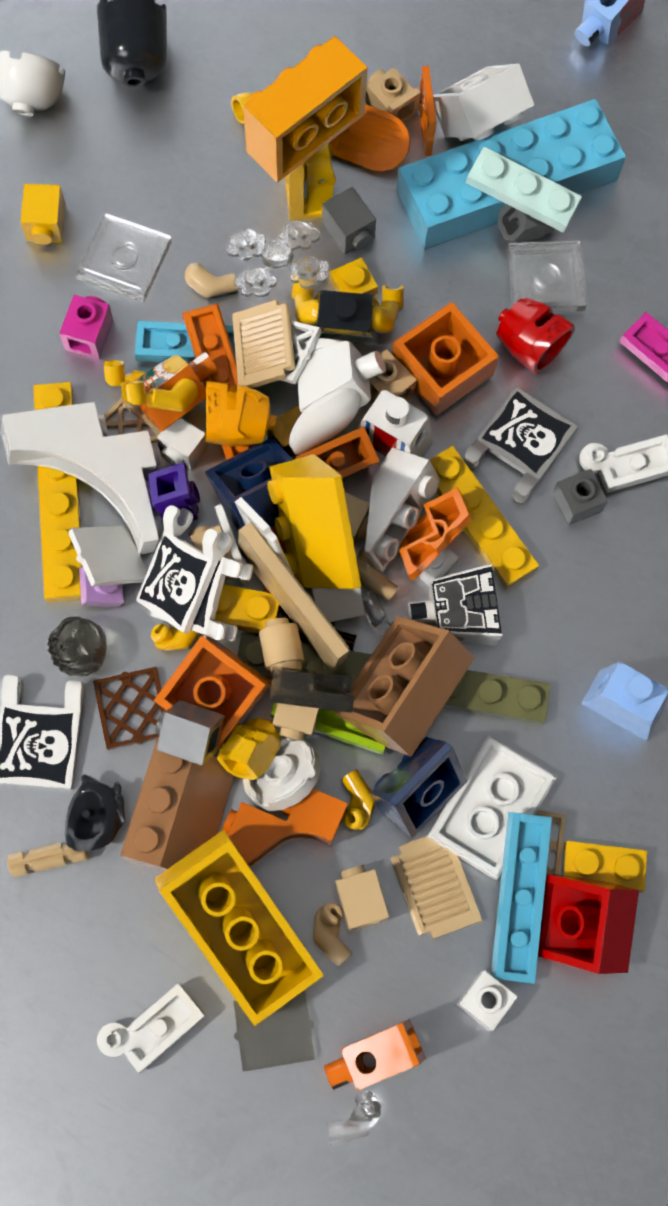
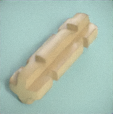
M59 842L30 849L28 854L23 853V851L7 856V865L10 875L18 877L29 874V870L39 872L67 865V861L70 860L72 863L88 859V852L74 851L67 844L63 845V843Z

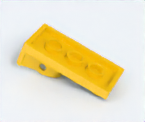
M330 142L285 177L289 220L322 218V203L332 198L336 183V177L331 164L333 150ZM307 180V197L304 199V183Z

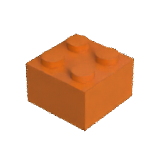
M450 302L394 341L392 347V355L417 379L415 392L436 416L494 375L499 355L453 302Z
M205 635L198 639L153 701L166 711L181 700L225 715L218 750L226 743L237 725H242L272 682L220 642Z

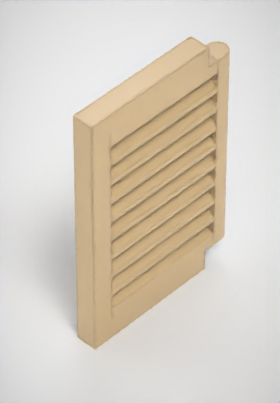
M273 300L232 313L238 384L252 389L287 378L286 372L295 369L289 304L283 303L279 305L277 300Z
M427 836L399 846L401 854L390 859L418 935L430 932L432 939L483 921L458 856L427 838Z

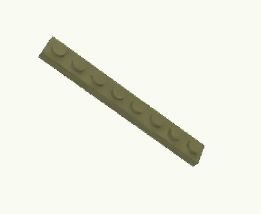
M241 633L237 656L267 679L282 682L283 679H272L270 670L265 668L260 637L258 635ZM301 643L305 662L301 664L303 672L287 679L312 687L347 692L372 654L349 651L344 666L332 674L312 646L307 643ZM467 670L443 708L543 725L546 722L550 683Z

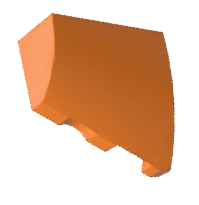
M458 487L423 504L427 514L418 518L416 525L409 530L400 544L401 548L399 551L411 580L419 577L473 520L469 504Z

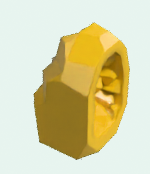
M263 718L249 719L246 724L237 725L226 743L221 746L217 760L228 773L238 778L257 779L270 767L280 749L281 737L271 720Z

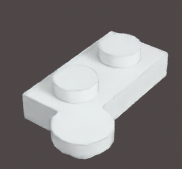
M665 434L619 447L610 453L602 444L590 443L581 450L579 462L584 470L592 469L593 473H599L606 493L668 476V435Z
M178 983L133 1021L128 1028L116 1022L103 1026L97 1035V1046L105 1056L118 1057L125 1054L137 1072L141 1073L200 1022L205 1015Z

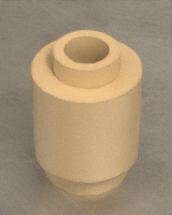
M276 618L265 622L266 628L259 631L265 668L270 670L271 678L283 679L301 674L303 672L301 664L305 662L298 625L296 623H289L288 618Z

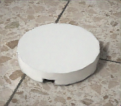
M281 738L280 749L268 770L257 779H243L244 791L258 808L267 811L289 808L305 798L317 783L321 770L319 756L306 740L292 741L290 738Z

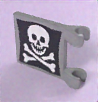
M516 386L479 437L467 449L463 460L469 469L474 471L487 451L523 473V477L516 484L515 490L512 493V498L523 504L578 426Z

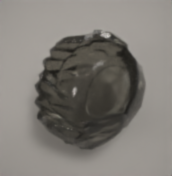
M80 616L67 617L49 635L47 643L49 648L47 651L51 654L53 665L59 667L61 673L69 676L83 677L97 672L102 667L106 657L107 641L102 627L96 622Z

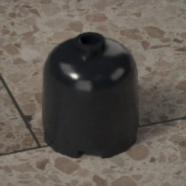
M100 0L97 4L100 58L103 69L111 78L129 87H140L158 78L165 69L167 61L166 5L162 4L160 6L155 3V0H111L109 2L108 0Z

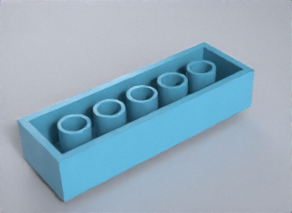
M593 99L493 134L482 140H476L399 167L396 191L425 250L498 224L499 211L506 203L466 184L467 176L483 147L577 194L617 181L626 156L597 100Z

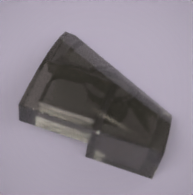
M273 666L270 702L352 713L354 696L351 693L353 676L349 673L338 672V674H332L317 670Z

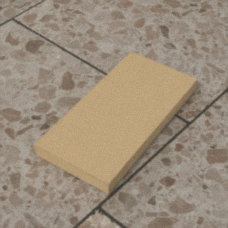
M251 522L239 529L238 550L248 564L253 565V571L292 622L298 625L299 631L333 674L344 666L349 653V646L253 523L251 524Z

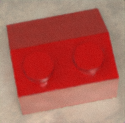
M546 873L538 957L597 974L628 973L639 890L604 881Z

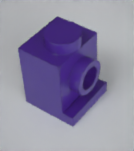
M184 462L148 473L152 506L162 519L165 509L170 505L180 510L185 508L193 514V521L198 519L199 507L197 503H200V494L195 482H189L187 466Z

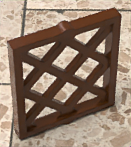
M157 667L130 673L123 672L121 675L93 681L107 750L133 744L141 745L143 742L155 740L160 736L159 734L147 736L142 734L149 722L156 726L157 720L152 717L160 705L155 702L148 714L136 708L143 696L151 701L156 698L147 692L153 681H155L157 695L162 690ZM149 676V679L142 688L131 682L134 677ZM122 682L116 694L104 688L107 683ZM127 686L138 692L132 704L120 698ZM101 692L112 699L105 710ZM116 702L128 709L121 720L109 714ZM160 706V710L162 713L165 709ZM133 712L144 718L137 731L125 724ZM106 718L117 725L111 735H109ZM122 728L134 735L129 740L115 741Z

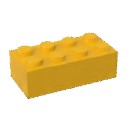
M224 830L154 878L158 891L254 1027L324 976Z

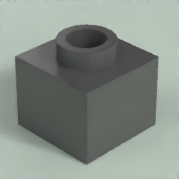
M592 469L558 481L552 492L568 525L602 512L608 502ZM583 488L586 496L579 495L577 490Z

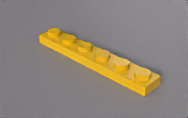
M71 382L33 385L35 410L74 405ZM37 466L44 599L46 603L81 600L79 568L82 567V563L76 560L78 554L68 534L71 528L81 527L78 478L59 470Z

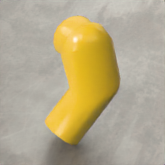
M163 623L156 625L151 631V639L154 641L155 646L163 651L187 649L200 635V633L190 630L189 634L183 633L177 628L169 627Z
M358 769L341 779L351 795L347 812H345L343 818L348 828L361 830L370 823L376 803L370 794L372 791Z

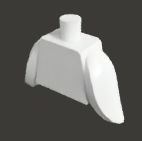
M329 338L318 339L311 353V358L307 361L298 378L299 408L302 414L295 422L289 438V445L295 455L303 454L339 434L349 426L356 416L358 409L370 401L369 379L386 371L384 360L378 351L375 350L362 356L349 341ZM309 340L300 343L302 350L306 348ZM293 345L294 354L298 352L295 345ZM300 359L295 361V368Z

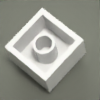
M519 63L488 66L433 95L435 113L444 136L459 137L460 141L471 137L474 138V141L482 140L494 133L493 127L502 122L504 125H508L524 117L523 111L534 106Z

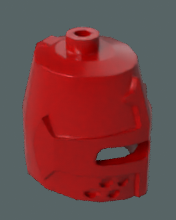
M525 298L518 300L510 309L505 308L498 317L500 324L496 335L518 362L538 375L566 346L575 331V325L560 314L554 315L553 310L546 304Z

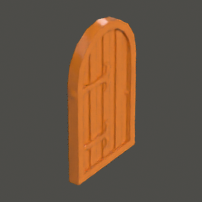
M366 104L364 116L330 141L334 156L363 166L367 170L371 169L382 172L393 170L402 164L409 153L411 143L409 131L402 120L388 111H382Z

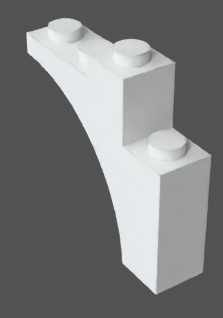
M95 402L2 415L1 433L8 465L24 464L48 467L72 475L89 484L101 493L120 513L131 531L139 555L155 551L163 530L160 517L158 515L153 516L150 504L152 502L148 473L154 472L156 466L160 465V452L157 443H151L148 430L107 436L105 417L103 414H97Z

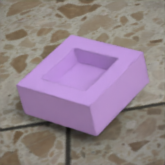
M83 566L79 568L81 606L118 608L124 603L122 584L92 587Z

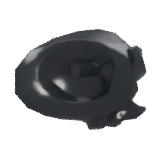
M84 774L81 776V786L73 795L68 807L65 822V838L67 846L74 851L88 852L98 850L113 841L125 822V801L121 795L119 781H116L114 787L111 788L107 784Z

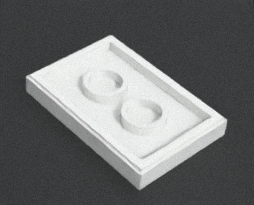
M488 735L465 773L467 783L448 801L427 838L496 881L502 872L508 812L535 815L557 776Z

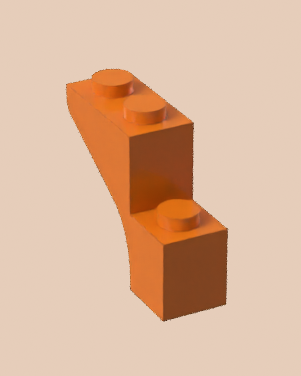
M312 789L299 803L284 809L283 814L289 816L288 820L285 821L241 802L238 811L230 810L222 830L227 833L248 866L251 867L280 844L292 839H313L331 846L343 816L347 811L348 803Z

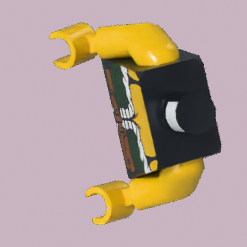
M298 275L294 276L291 297L295 299V317L299 323L320 327L322 333L319 338L378 345L379 333H388L392 330L399 309L404 307L403 285H400L398 289H389L388 285H383L382 304L380 306L376 298L370 294L321 290L313 299L315 279L310 277V281L300 280Z

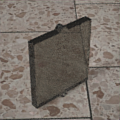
M305 990L255 1027L237 1001H233L237 1032L234 1034V1038L239 1041L243 1072L316 1060L311 1033L314 1022L309 1020Z

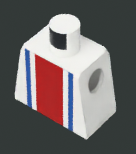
M387 390L381 391L357 428L365 427L374 450L384 456H387L393 447L424 457L433 443L429 416L409 404L404 398L397 397Z

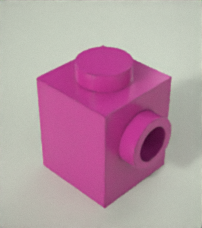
M73 295L59 333L64 349L100 359L114 322L110 305L96 296H86L85 298Z

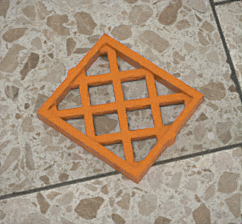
M422 66L419 87L421 92L419 115L425 156H432L436 114L429 66Z

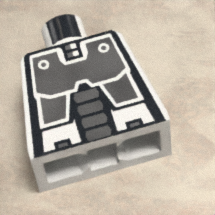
M492 564L432 580L429 586V600L409 602L410 620L424 624L433 623L435 627L449 630L462 644L497 646L502 637Z

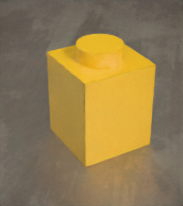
M24 184L20 223L26 241H33L42 245L51 242H63L66 203L61 185Z

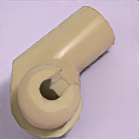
M192 263L186 267V283L205 298L238 291L234 273L215 277L201 264Z

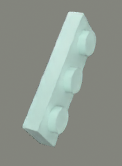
M483 147L466 180V184L561 232H564L582 198L581 195L486 147Z

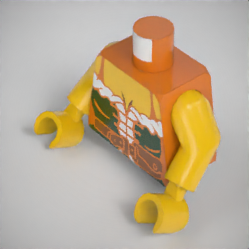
M206 352L190 363H187L179 355H174L148 372L132 370V373H125L123 361L108 360L104 362L106 382L110 386H121L123 400L127 403L138 405L145 416L160 432L167 429L206 398V389L201 382L218 371Z

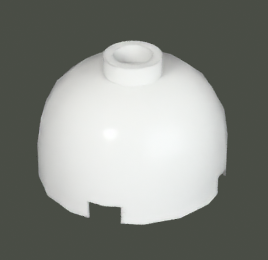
M0 51V98L3 102L12 106V112L31 117L34 111H44L52 107L61 95L65 79V69L59 71L60 64L35 54L22 52L21 58L17 59L10 58L11 51Z

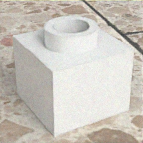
M182 418L160 432L157 437L163 459L171 465L184 462L189 470L194 468L208 448V444L205 443L206 433Z
M483 970L478 974L456 1005L488 1031H493L518 996ZM485 992L492 993L496 998L495 1006L491 1009L485 1008L482 1005L481 997Z

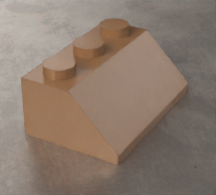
M397 616L334 713L385 747L412 757L475 657L449 630Z
M157 737L120 856L125 861L164 872L218 834L235 776L228 773L214 755L203 765H199L158 751L156 749L159 737Z

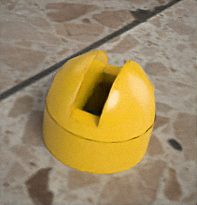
M251 92L240 93L231 98L233 113L241 124H244L243 105L246 104L248 98L253 94Z

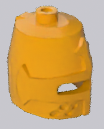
M206 381L205 443L225 446L262 444L267 430H274L276 415H270L269 397L244 385H229V383Z

